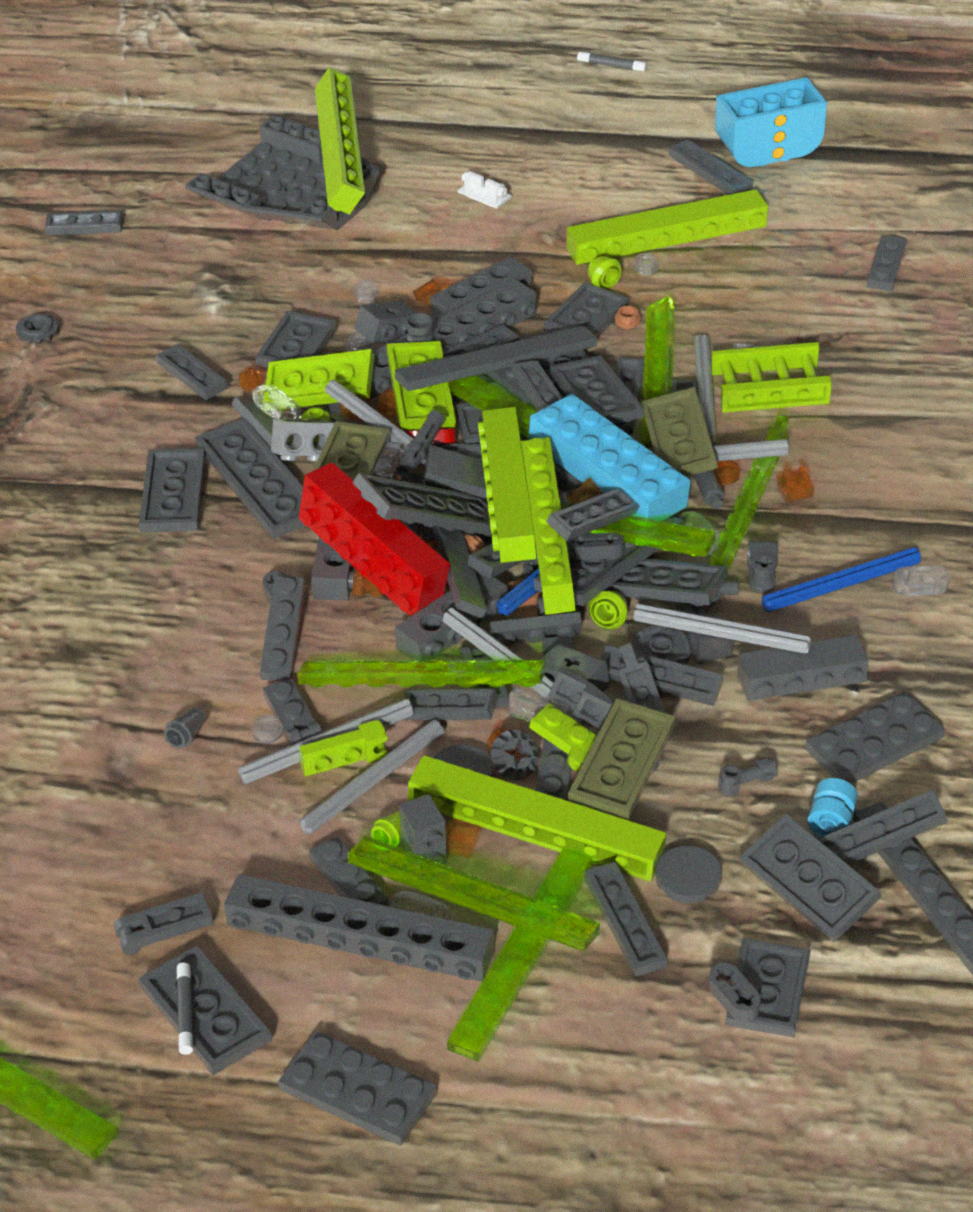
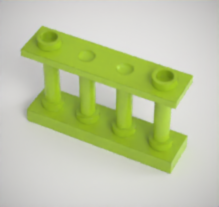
M819 343L712 351V376L723 375L725 384L721 385L720 408L722 413L830 404L832 384L830 376H817L814 368L818 366ZM803 368L806 378L790 379L787 369ZM761 371H777L779 380L763 381ZM750 372L752 382L736 383L734 374Z

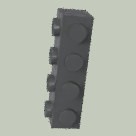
M858 635L811 642V648L807 654L777 648L740 653L737 676L747 701L866 682L869 660Z

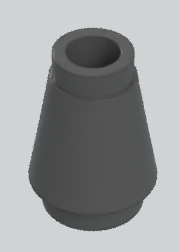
M195 707L169 721L164 730V738L167 743L177 749L188 747L206 722L205 713L200 708Z

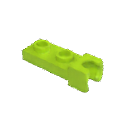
M379 720L358 725L359 730L299 746L301 769L304 776L321 773L365 759L367 763L381 760L388 754L383 744L388 740L382 723Z

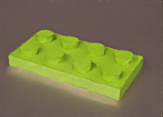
M441 342L387 344L386 354L400 429H420L430 411L434 410L442 413L445 418V422L440 428L455 427L456 418L448 382L407 391L395 379V370L443 359Z
M371 349L269 362L263 406L267 411L339 403L325 392V387L331 380H335L361 400L370 399L374 354Z

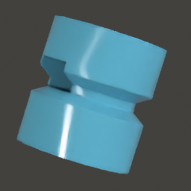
M827 778L817 785L807 822L809 829L815 835L823 837L851 825L852 814L854 813L858 797L855 787L849 782L838 778Z

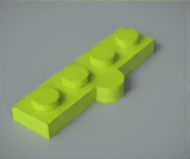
M550 703L531 719L529 725L530 729L567 753L568 765L575 771H579L597 737L596 734Z

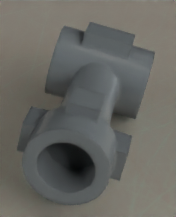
M772 758L759 759L755 761V767L742 771L734 765L725 766L722 769V775L718 779V787L723 795L728 797L736 796L739 793L740 784L760 779L761 782L773 780V777L778 775L776 763Z

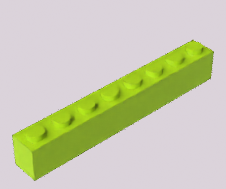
M329 67L315 87L327 202L334 210L350 215L365 194L350 76Z
M755 189L567 227V250L575 264L579 265L589 263L600 256L614 258L767 227L768 205L758 190Z
M516 407L483 410V422H478L493 552L499 551L501 563L536 559L534 530Z
M550 437L521 441L545 615L576 611L566 540L546 522L550 514L561 510Z
M423 755L408 781V801L429 794L439 812L443 815L600 866L616 862L620 872L652 882L656 873V865L659 858L664 854L666 832L634 823L621 817L609 815L590 807H584L562 798L553 797L531 788L509 783L500 778H494L471 769L456 766L440 759Z

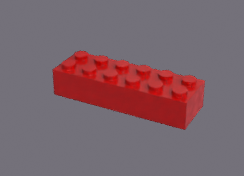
M332 462L306 474L299 519L304 525L314 531L323 542L331 546L344 560L356 568L363 577H366L382 594L390 598L410 617L444 595L450 568L448 561L399 519L386 520L379 516L376 512V507L361 496V491L354 485V481Z

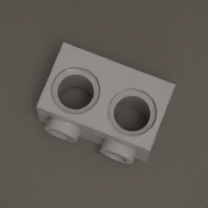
M273 418L271 452L281 455V460L297 461L298 456H307L306 460L317 461L334 423L327 420ZM293 434V443L287 446V438ZM316 435H319V443L314 447L313 439Z

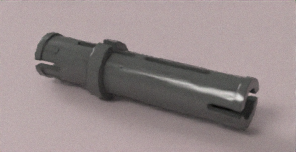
M435 410L430 411L413 442L407 444L404 449V456L396 467L397 474L402 478H411L418 464L422 463L426 458V451L429 445L434 440L441 425L445 422L442 413Z

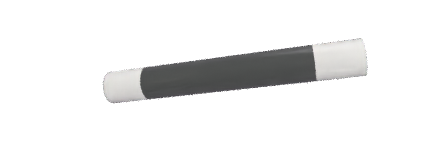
M579 52L577 60L582 62L643 72L646 71L647 67L646 62Z
M180 963L177 965L179 1052L186 1055L193 1052L191 970L188 963Z

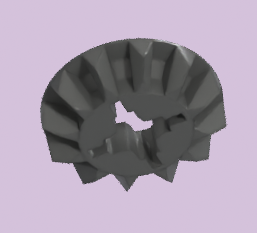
M29 315L22 318L16 324V335H18L20 341H27L28 344L38 342L39 344L40 341L48 342L50 337L57 335L58 323L50 315Z
M519 729L507 730L497 736L491 747V761L500 775L510 780H522L536 771L535 768L540 760L538 757L539 746L531 739L532 735L525 734ZM517 745L518 752L526 757L514 762V756L506 752L515 749Z

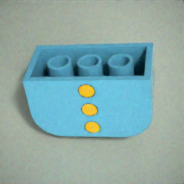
M807 77L716 95L715 130L736 161L743 166H765L769 163L788 161L811 153L821 143L825 131L827 102Z

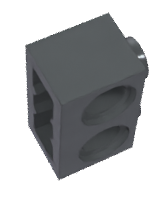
M428 794L399 804L401 848L415 873L419 875L447 865L445 820L430 795Z

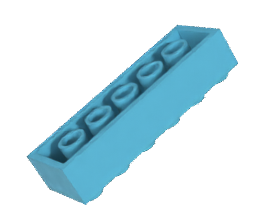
M570 394L530 416L529 440L550 437L553 461L598 495L621 488L640 506L636 514L628 518L645 531L687 507L691 480L574 394Z

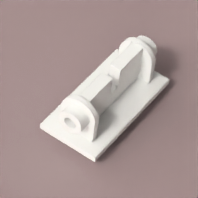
M473 171L463 173L462 181H464V186L457 190L462 195L496 209L512 198V195L507 193V188H505L504 184L490 179H486L484 184V177Z

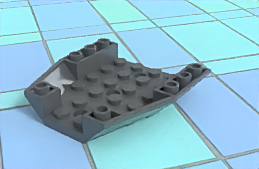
M273 115L260 125L261 143L218 178L215 179L200 173L185 185L187 190L205 199L261 220L270 221L272 219L289 224L294 222L311 227L339 230L366 207L378 177L379 169L361 157L365 194L350 215L334 210L327 202L320 130H315L301 123Z

